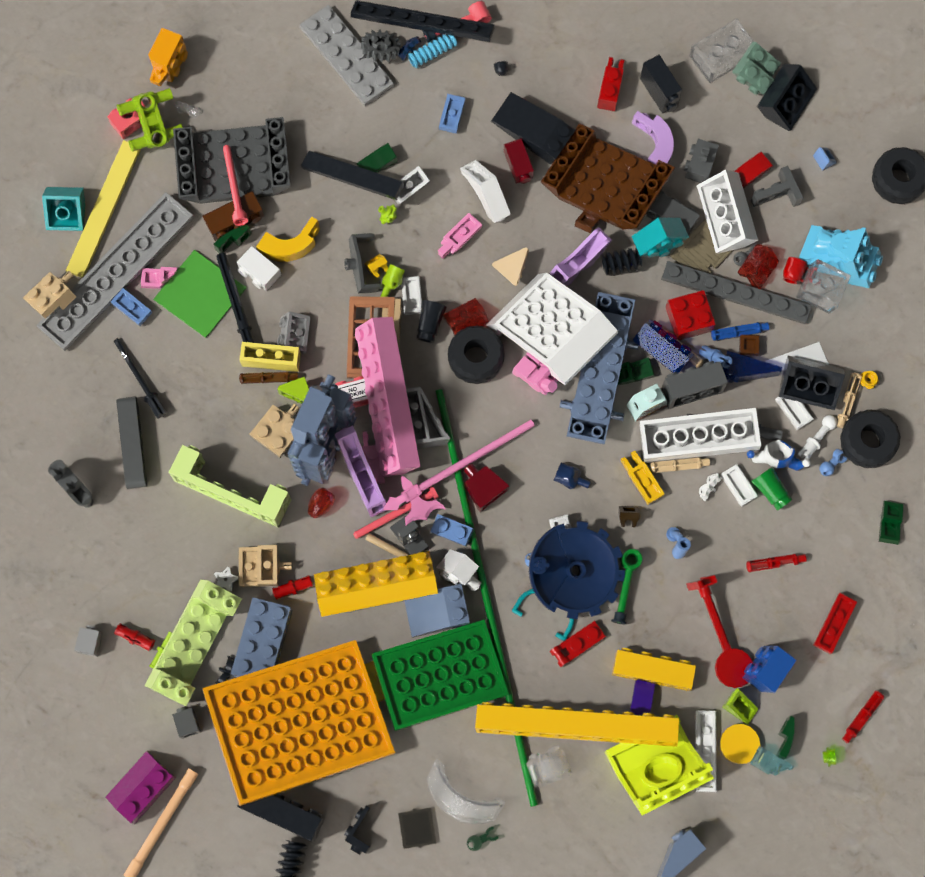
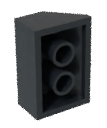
M784 64L757 107L766 119L787 131H791L818 88L800 64Z
M787 356L782 373L779 397L835 410L845 377L844 369Z

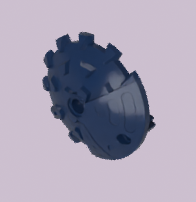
M577 521V528L566 529L563 523L544 533L534 546L529 561L530 584L538 600L552 612H555L557 608L568 612L567 618L578 619V613L588 611L591 617L602 613L599 607L607 600L613 604L619 595L614 592L617 582H624L625 570H619L617 558L623 557L619 546L612 548L606 540L609 534L602 528L596 533L587 529V522ZM574 565L579 568V573L576 576L572 573Z

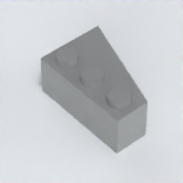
M421 387L406 389L417 449L447 445L450 437L444 431L439 418L433 412L432 406Z

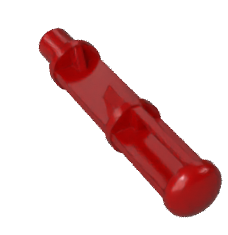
M792 554L747 561L746 568L748 572L779 568L783 564L793 563L798 565L801 562H806L807 559L805 554Z
M874 691L873 695L846 729V734L842 738L844 742L849 743L852 738L857 736L873 712L884 700L885 697L880 691Z

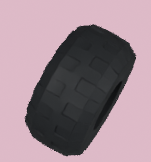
M896 147L883 153L877 160L872 172V182L874 189L883 199L891 203L905 204L919 198L925 191V158L917 151L906 147ZM892 171H904L908 175L909 181L902 182L897 180Z
M469 326L460 330L452 338L448 347V362L451 370L459 379L467 383L481 384L490 381L496 377L504 363L503 343L497 334L483 326ZM479 347L487 353V358L482 362L473 363L465 357V353L470 348Z
M872 409L860 411L853 415L845 423L840 436L841 448L845 456L853 464L863 468H877L889 462L899 449L901 439L898 426L892 418L881 411ZM868 430L875 433L879 438V447L872 448L865 445L861 439V432Z

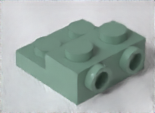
M752 42L732 73L737 76L736 80L749 86L748 90L755 95H758V93L764 95L774 81L772 76L781 63L758 43Z

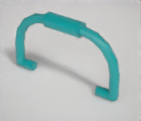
M533 589L524 592L518 598L512 609L513 613L520 617L523 615V612L519 611L518 608L527 596L535 594ZM569 618L570 621L565 633L562 635L557 632L555 637L565 641L573 628L574 619Z

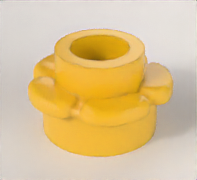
M865 371L861 374L860 384L863 387L872 389L878 384V376L875 372Z

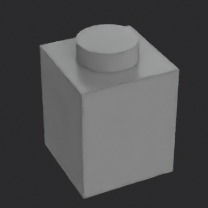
M86 625V628L80 627L74 651L97 657L103 633L98 631V627Z

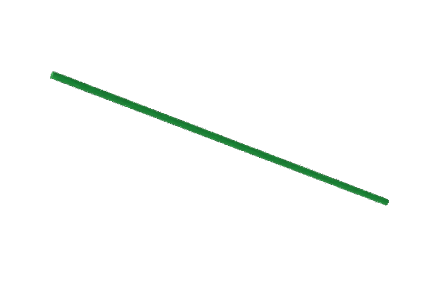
M439 389L435 392L444 431L450 437L447 444L453 465L459 462L443 389ZM460 469L454 475L465 523L474 529L470 538V545L474 562L479 566L476 571L478 580L481 581L480 588L494 650L509 693L505 698L507 704H513L516 707L463 475ZM514 735L530 807L537 806L538 801L523 736Z

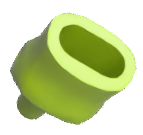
M391 264L389 265L382 279L384 289L380 297H388L391 289H396L402 285L405 270Z

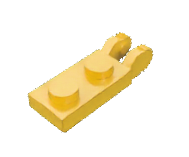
M633 451L631 452V457L637 464L636 467L632 468L625 457L621 458V462L641 496L649 505L664 496V492L645 462H642L637 452Z

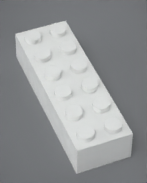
M756 408L640 421L639 425L645 463L748 452L749 450L756 451L761 447Z

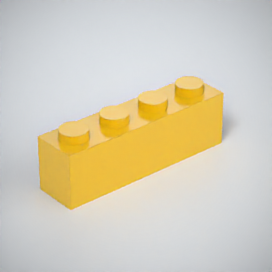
M621 648V650L616 651L612 676L641 680L685 691L692 690L696 666L691 665L690 661L680 660L675 662L668 656L656 658L652 657L653 654L648 652L636 654L629 648Z

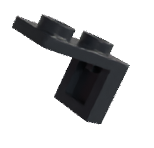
M367 805L365 808L361 807L355 816L358 820L354 826L350 825L344 834L346 836L345 841L352 845L350 849L359 855L362 852L367 854L370 846L354 837L371 809Z

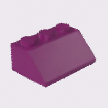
M146 751L105 798L130 823L136 824L176 777Z

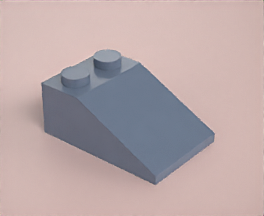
M462 584L437 589L438 594L404 600L412 637L451 630L470 624Z
M683 829L679 830L671 837L673 841L669 844L657 877H675L706 849L690 829L685 831Z

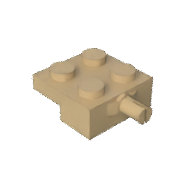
M68 271L62 278H58L49 272L23 299L46 319L58 306L64 310L76 298L75 294L67 286V283L74 275Z
M293 404L289 411L285 412L272 405L249 435L281 458L294 441L291 427L295 420L293 417L300 408Z
M277 545L239 547V587L279 586L280 570H292V562H280Z

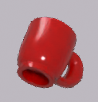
M789 257L784 267L783 280L791 284H797L798 282L808 283L813 280L815 274L811 268L807 267L805 261L796 257ZM805 270H807L808 274L806 278L802 279Z

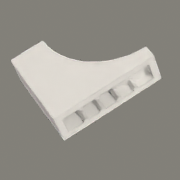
M477 160L460 168L462 175L469 181L478 195L487 216L494 223L503 221L507 216L511 215L494 174Z

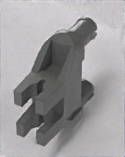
M62 460L52 462L48 468L49 474L77 505L86 508L93 505L92 494Z

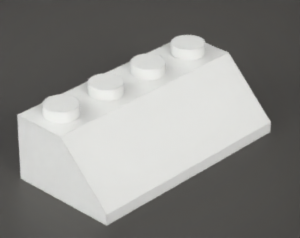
M724 170L697 185L716 253L741 249L758 241L738 172Z

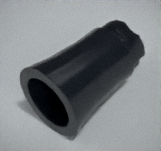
M429 300L421 301V313L416 337L418 340L434 343L443 315L447 309L445 305Z

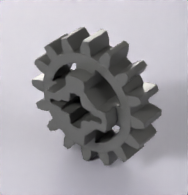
M371 30V34L366 33L362 37L361 49L363 50L362 53L367 54V58L372 57L373 61L379 59L383 63V60L386 59V61L390 62V58L395 60L396 55H399L401 43L398 42L399 38H394V34L389 35L388 31L382 33L381 30H378V32Z

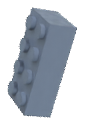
M252 598L231 671L233 677L237 678L278 665L293 612L291 607Z

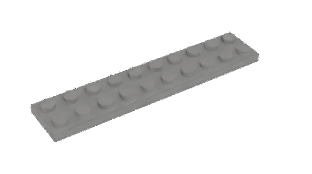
M165 192L71 289L76 298L64 310L58 306L46 319L43 318L36 326L66 351L111 304L112 299L121 289H126L142 272V269L146 268L194 218L193 214Z

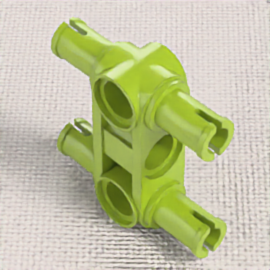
M170 88L156 93L151 91L140 93L134 96L131 101L116 105L120 116L134 111L138 114L144 134L142 137L128 141L132 152L145 147L151 149L163 146L170 139L174 138V128H183L181 124L166 129L158 109L159 103L173 100ZM144 97H147L149 100L146 107H143L141 104V100ZM155 133L160 135V140L157 143L153 141Z

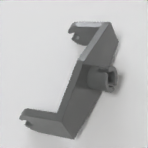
M373 233L352 234L349 238L351 259L345 258L344 266H347L345 267L346 271L353 270L358 294L380 292L384 289L383 284L364 285L358 243L373 241L375 238Z

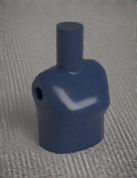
M562 462L553 480L568 489H574L577 484L588 489L591 482L581 478V470L579 468L568 466Z

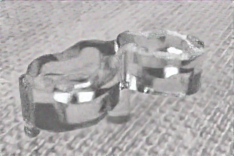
M181 100L175 103L176 110L179 113L187 111L188 115L192 118L198 117L204 112L200 107L196 108L192 104L188 106L187 103H183Z

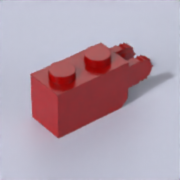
M609 57L597 108L615 112L624 71V60L620 59L618 68L612 67L613 57Z

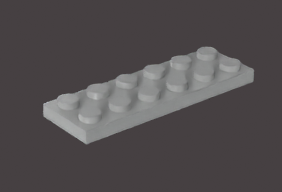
M329 5L299 24L301 30L364 106H367L394 86V83L377 62L373 61L372 57L367 58V54L362 53L361 43Z

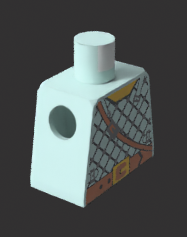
M654 384L633 395L626 406L636 422L667 406V401L658 384Z

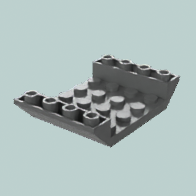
M284 117L265 119L266 125L205 132L194 133L192 127L174 128L179 199L200 204L233 200L223 151L224 145H229L231 148L240 197L252 191L256 198L275 196L291 187Z

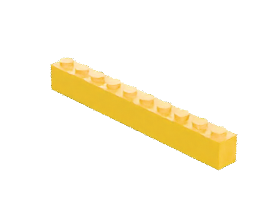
M483 702L482 705L477 704L475 729L476 733L677 747L679 718L668 714L662 715V717H654V714L643 713L642 716L634 715L633 712L614 714L613 711L604 710L602 713H595L591 709H582V712L574 711L572 708L554 710L553 707L543 706L542 709H536L532 705L514 707L513 704L505 703L502 706H494V703Z

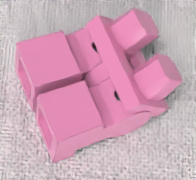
M528 352L513 368L512 373L528 383L537 392L547 395L548 392L553 393L557 389L558 380L551 375L549 368Z

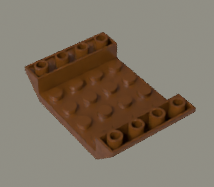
M579 123L541 180V183L561 201L622 230L637 229L674 172L675 167L661 160H658L656 165L596 138L595 130Z

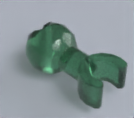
M489 827L480 836H470L467 839L469 850L478 851L483 843L496 841L499 838L498 836L494 838L487 837L494 827ZM469 843L473 844L472 848L468 846Z

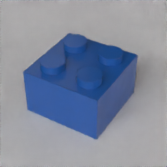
M779 646L760 647L755 654L756 658L753 663L748 664L745 668L743 679L760 692L775 693L797 660Z

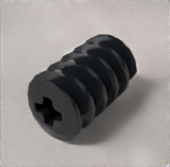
M629 248L627 253L622 249L620 255L617 251H613L612 255L610 252H606L605 257L601 254L602 266L606 276H608L609 270H612L615 275L617 269L622 274L624 268L631 272L632 266L635 271H638L639 265L642 267V257L639 255L637 248H635L634 252L632 248Z
M286 840L288 843L281 845L286 852H280L279 854L284 860L277 862L282 868L276 869V872L280 874L278 877H297L295 874L302 873V870L297 865L304 864L299 857L306 856L301 849H306L308 846Z

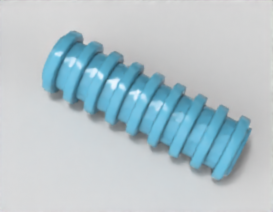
M444 34L442 38L438 37V40H433V43L429 42L423 48H418V51L414 50L413 54L409 53V61L413 67L417 68L418 65H423V62H428V59L432 60L438 54H443V51L447 52V49H452V46L456 47L457 40L455 36Z

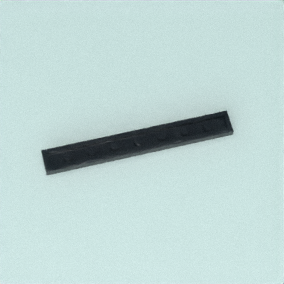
M355 0L350 12L351 18L490 42L494 32V24Z

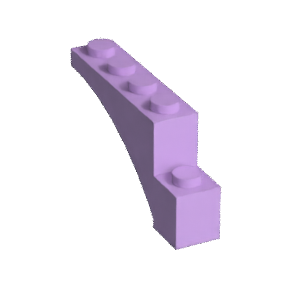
M353 425L341 429L335 433L336 440L360 497L370 517L386 511L383 510L386 505L385 499L371 471Z

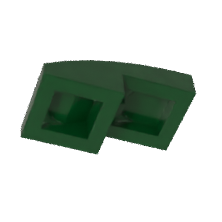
M248 225L229 231L213 244L215 250L219 254L224 253L233 242L240 247L252 234L251 229Z
M648 357L633 363H623L617 386L655 377L651 359Z
M889 501L883 502L878 542L899 544L900 527L903 521V504Z
M792 716L787 717L778 733L779 736L785 738L776 754V757L781 760L787 758L792 746L795 731V720Z

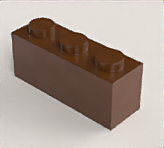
M253 191L240 197L242 209L248 216V223L245 225L259 222L264 217V213ZM233 201L202 216L214 241L229 231L241 227L233 223L232 215L235 211Z

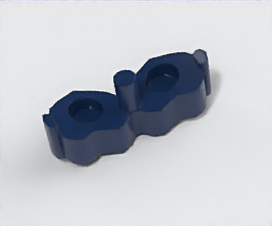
M418 36L409 39L400 48L399 57L402 61H404L409 51L413 54L414 50L412 47L422 42Z

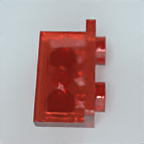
M756 244L738 270V274L746 277L752 287L761 289L772 271L777 267L779 260L772 248Z
M476 298L443 315L454 336L466 327H484L489 322L485 309Z

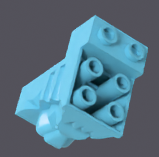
M812 225L799 259L805 261L809 268L845 275L848 284L870 288L871 283L876 279L877 267L882 264L883 255H881L879 247L871 245L870 236H868L866 228L862 227L858 230L841 232L839 229L834 231L825 230L821 226Z

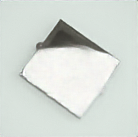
M431 808L413 809L409 812L398 813L403 849L422 848L425 845L437 844Z

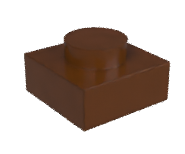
M583 211L576 219L575 227L592 233L599 224L600 219Z
M740 335L739 355L758 356L759 336Z

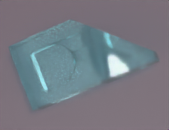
M760 746L750 762L751 765L764 773L775 776L781 771L794 768L790 763Z

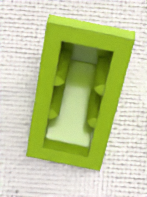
M305 377L280 385L277 390L280 395L302 404L309 388Z
M737 688L732 691L722 706L723 709L747 725L758 711V708Z

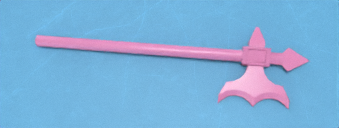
M527 421L419 485H413L412 482L402 476L401 483L404 491L396 498L390 497L383 510H398L400 504L410 501L411 510L405 517V526L413 520L427 521L429 514L433 510L445 509V507L437 500H422L419 497L422 491L535 426L533 421Z

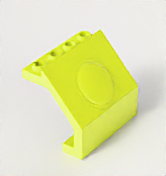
M680 719L677 747L620 743L605 751L619 781L642 816L714 779L710 763L705 764L694 749L680 725Z

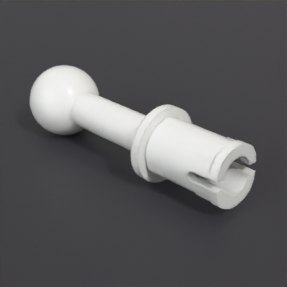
M827 415L823 418V426L813 438L809 437L806 440L807 443L798 453L799 457L810 459L812 454L820 449L821 445L819 442L829 430L836 428L838 423L836 417Z

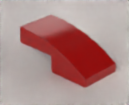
M760 152L734 172L739 173L744 189L757 177H761L773 165Z

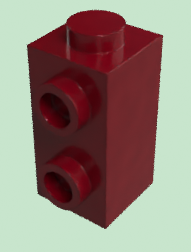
M522 139L504 144V154L515 183L529 182L533 178L534 170Z

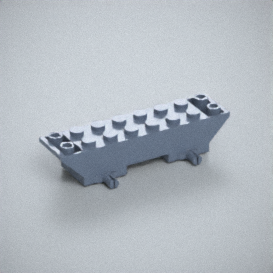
M598 292L595 307L618 330V334L581 369L573 401L561 400L559 408L569 409L571 413L566 437L604 445L611 419L623 421L625 413L613 411V403L624 352L627 348L636 350L639 348L640 342L630 341L628 337L635 299Z

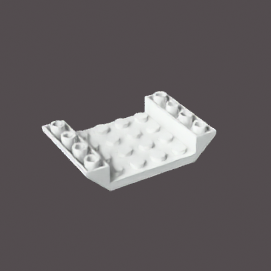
M548 273L538 274L486 324L497 335H506L546 365L551 375L564 385L618 334V330L599 309Z

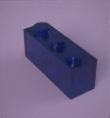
M650 319L633 338L635 343L672 373L678 372L680 374L694 357L690 347L678 342L674 334L667 333L662 329V325L655 320Z

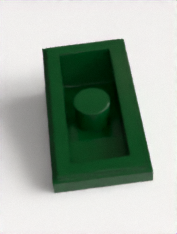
M389 143L357 162L356 165L378 173L397 163V156Z

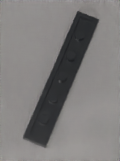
M308 151L301 164L304 170L393 200H397L404 187L403 181L312 151Z

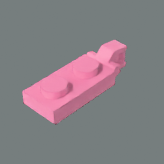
M468 213L443 237L441 242L443 246L438 250V255L444 259L450 252L454 254L483 225Z

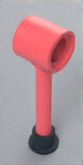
M484 1L472 4L468 8L470 14L460 18L489 23L492 20ZM423 30L427 43L436 39V36L441 35L440 33Z

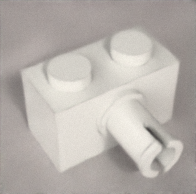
M450 549L436 567L441 572L439 575L448 582L451 581L456 585L457 583L466 584L472 591H476L481 585V581L473 576L479 566L466 554Z

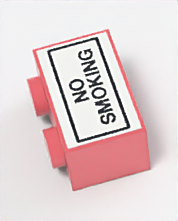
M363 376L354 378V381H340L336 383L338 389L351 394L355 408L369 404L365 393L366 385Z

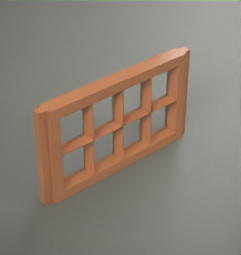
M350 296L347 378L362 376V368L354 367V356H359L358 351H355L356 323H365L370 320L356 319V307L370 308V319L374 318V308H388V317H393L394 321L395 297Z

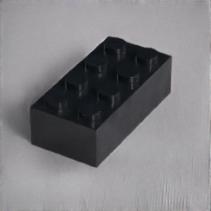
M278 793L239 806L238 803V808L312 842H315L324 822V819L320 818L321 813L311 808L307 812L302 809L304 805L290 800V803L284 801L285 797Z

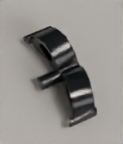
M227 655L228 659L225 669L219 667L218 670L223 672V674L214 684L227 681L230 678L235 658Z

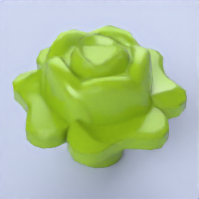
M394 204L386 206V208L384 206L379 207L378 212L381 213L379 220L382 224L392 223L396 219L397 208Z

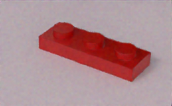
M841 593L837 595L813 646L830 655L833 653L857 601Z

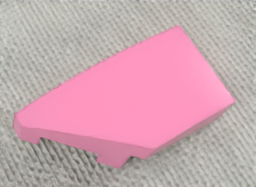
M143 268L141 288H161L177 272V268Z

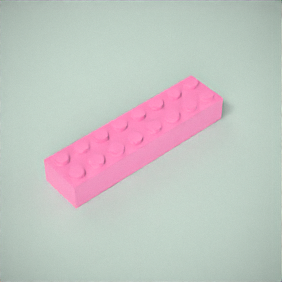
M393 317L371 318L355 329V338L358 342V355L361 359L362 376L366 385L365 393L368 397V410L372 418V431L376 440L375 448L379 457V469L382 477L403 475L421 466Z

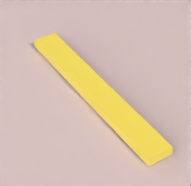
M123 140L65 270L80 278H83L89 269L141 149L132 152L129 143Z

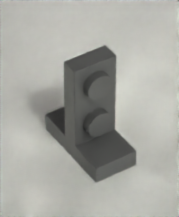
M788 166L781 168L778 174L781 182L774 183L770 188H761L754 192L751 199L753 207L784 195H788L793 207L800 205L803 196Z
M404 516L390 527L391 531L410 555L423 552L429 548L420 536L419 527L414 520L405 526L406 516Z

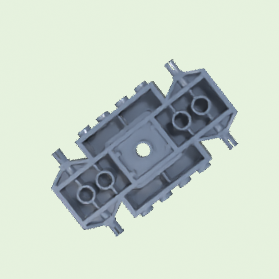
M329 374L325 382H321L319 386H310L291 427L294 441L287 454L296 476L302 479L301 484L305 486L309 485L310 480L324 484L325 480H329L336 461L334 456L337 451H341L335 433L339 432L340 429L354 426L357 419L351 394L338 389V386L333 383L336 378Z

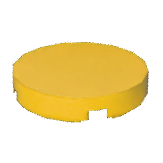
M734 724L728 727L721 735L720 750L723 756L730 762L746 764L754 760L758 755L760 739L756 731L750 726Z

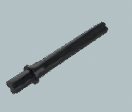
M225 253L217 254L216 258L237 321V332L241 334L243 342L254 343L250 331L252 326L249 325L227 256Z

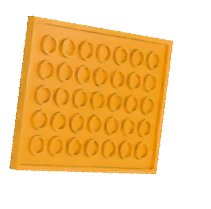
M356 640L203 688L239 806L395 754Z

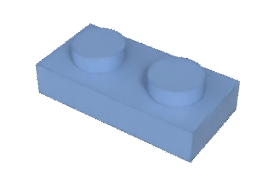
M447 94L439 130L457 134L465 104L464 97Z
M124 288L111 301L112 305L139 326L152 314L148 307Z
M437 514L430 532L467 547L474 529Z

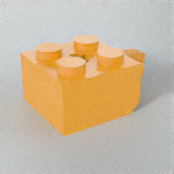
M161 28L148 54L153 66L150 82L161 86L165 80L173 82L174 78L178 77L182 62L186 61L188 56L182 35Z

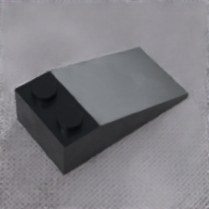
M510 92L491 120L493 124L515 140L522 139L526 148L549 164L558 157L575 129L558 117Z

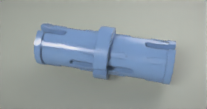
M704 345L701 348L706 351L699 350V355L708 359L709 362H721L724 368L730 367L726 362L732 364V358L722 354L718 349H712Z

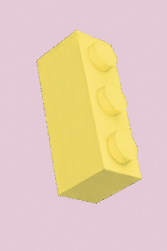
M242 342L240 353L242 367L299 372L301 357L299 347Z

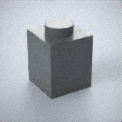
M188 706L177 709V713L172 714L179 738L183 739L201 733L194 709H188Z

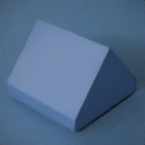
M819 147L813 155L822 171L837 163L828 148Z

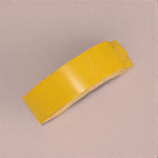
M311 217L301 233L295 238L288 240L278 239L266 232L256 246L257 251L267 259L277 262H290L304 257L315 247L314 238L320 230L318 220Z

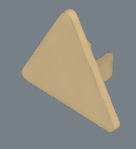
M525 247L493 262L492 266L514 286H517L520 278H522V271L525 269L529 249Z

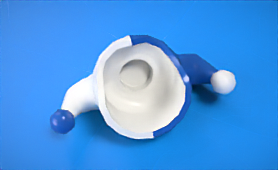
M782 440L766 444L761 452L754 453L752 450L747 452V457L751 458L754 463H766L776 469L789 467L799 471L811 464L809 459H804L803 461L797 459L794 456L795 448H792Z

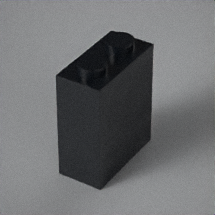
M660 54L644 62L640 80L662 114L675 110L678 107L682 88Z

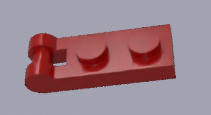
M594 620L549 652L559 661L557 663L561 668L603 640L606 636ZM566 649L569 655L565 657L561 651Z

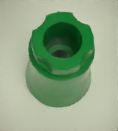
M773 466L751 481L767 498L770 504L774 505L777 511L792 501L788 494L789 492L779 479Z

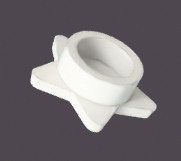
M227 567L223 572L214 573L218 580L216 585L226 588L229 592L232 591L234 582L239 580L238 576L232 575L230 567Z

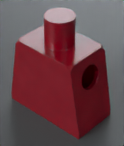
M472 463L464 469V472L469 477L465 482V488L479 512H482L509 490V485L487 466L478 471Z

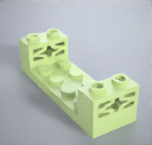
M182 445L168 472L175 482L279 527L291 502L290 495L286 491L287 488L276 484V486L270 484L259 505V501L254 498H243L242 494L236 490L231 489L228 491L218 482L213 481V483L206 481L207 478L199 474L205 463L199 449L192 445L188 447Z
M200 580L145 686L181 705L187 706L195 690L194 687L190 686L226 616L234 615L242 598L208 580Z

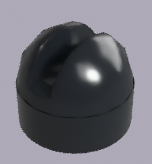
M507 61L493 64L497 75L504 76L509 70Z

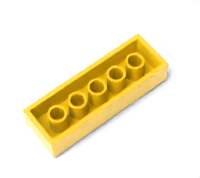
M429 551L314 574L321 617L438 594Z

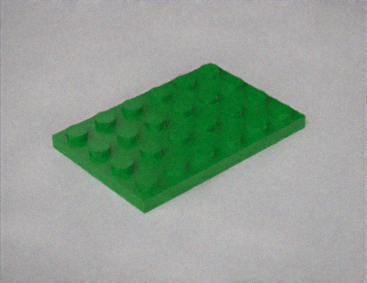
M485 619L371 654L395 731L509 695Z

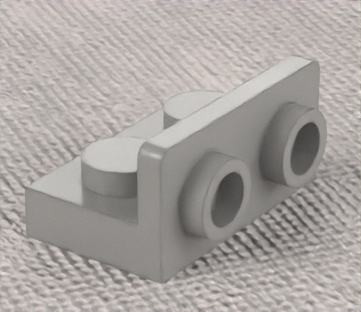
M290 311L283 315L279 323L281 334L278 336L277 345L299 347L300 353H306L310 316Z

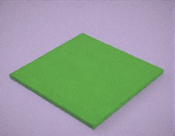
M195 250L153 299L205 338L232 307L220 268ZM234 279L240 297L247 288Z

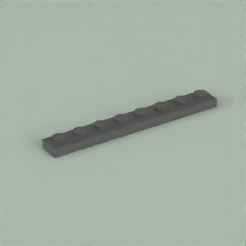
M667 261L661 279L695 291L704 290L705 294L802 324H806L811 308L809 304Z

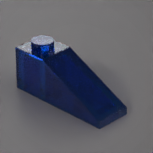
M730 351L726 352V356L732 358V364L726 362L730 367H722L729 383L776 377L782 371L780 366Z

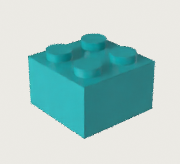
M658 217L631 236L639 255L648 256L649 258L654 256L664 257L670 253L671 249L680 247L684 244L683 241L689 238L681 218Z

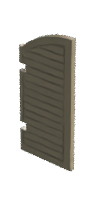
M705 219L670 257L680 265L711 274L712 272L708 268L713 266L716 269L732 251L715 252L707 220Z

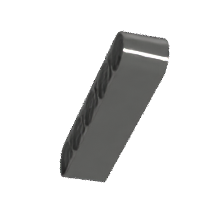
M136 396L119 398L116 400L126 488L147 487L138 400Z

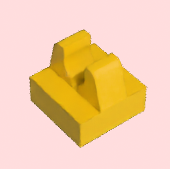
M381 254L364 263L367 270L377 278L380 277L377 272L379 267L384 272L388 270L387 260Z

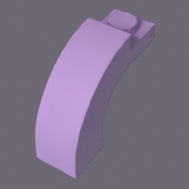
M637 111L633 117L632 124L649 134L655 143V149L649 156L648 162L656 165L657 161L661 160L669 164L674 147L673 135L669 126L658 115L652 120L646 113Z

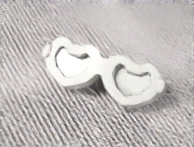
M718 473L708 476L707 484L700 487L699 494L704 501L708 499L711 491H716L714 486L722 479Z

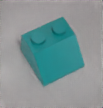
M46 187L42 195L46 230L83 231L85 217L84 188Z

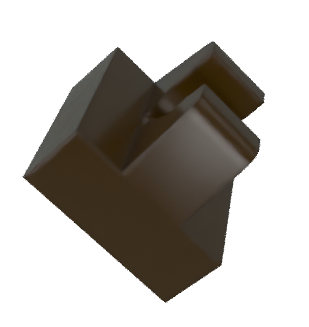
M619 506L618 514L621 526L625 527V522L631 520L632 527H636L640 516L639 508Z

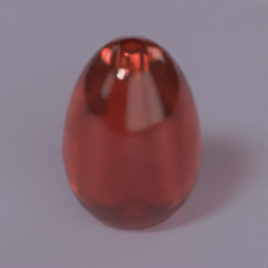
M324 487L316 490L309 501L308 514L315 519L325 515L332 508L335 502V495Z

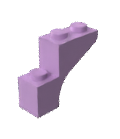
M600 228L595 229L572 254L556 264L549 274L567 287L572 284L581 271L591 267L612 240Z

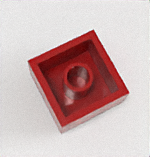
M704 290L667 301L666 310L675 338L679 341L709 333L714 329L716 324Z

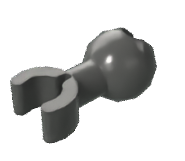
M757 243L751 245L747 252H737L733 258L734 263L737 266H744L749 258L760 257L762 251L758 253L752 252L756 248Z

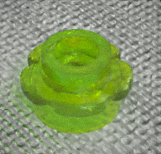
M827 747V751H823V761L828 763L830 767L831 765H836L835 748L829 749Z

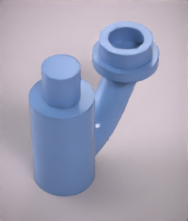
M671 527L667 530L666 536L669 541H677L672 549V555L675 559H682L691 547V543L687 538H684L678 528Z

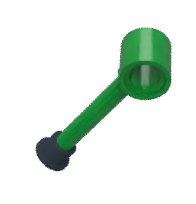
M635 549L627 550L621 558V565L625 569V577L618 610L615 612L614 619L611 620L613 623L627 625V622H625L627 615L625 610L633 571L642 563V555ZM627 556H634L637 560L636 564H629Z

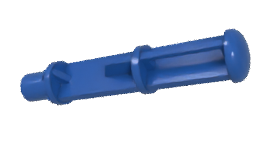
M756 322L712 330L711 338L713 341L735 338L740 335L759 334L762 331L769 330L768 322Z

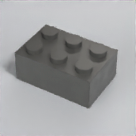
M710 361L697 369L696 367H690L680 374L678 372L668 374L661 390L666 398L668 409L721 394L728 382L721 362L714 363V361Z

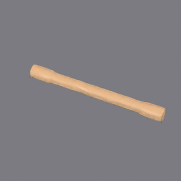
M188 768L177 790L138 854L125 871V877H137L146 858L186 792L191 788L199 775L198 773Z

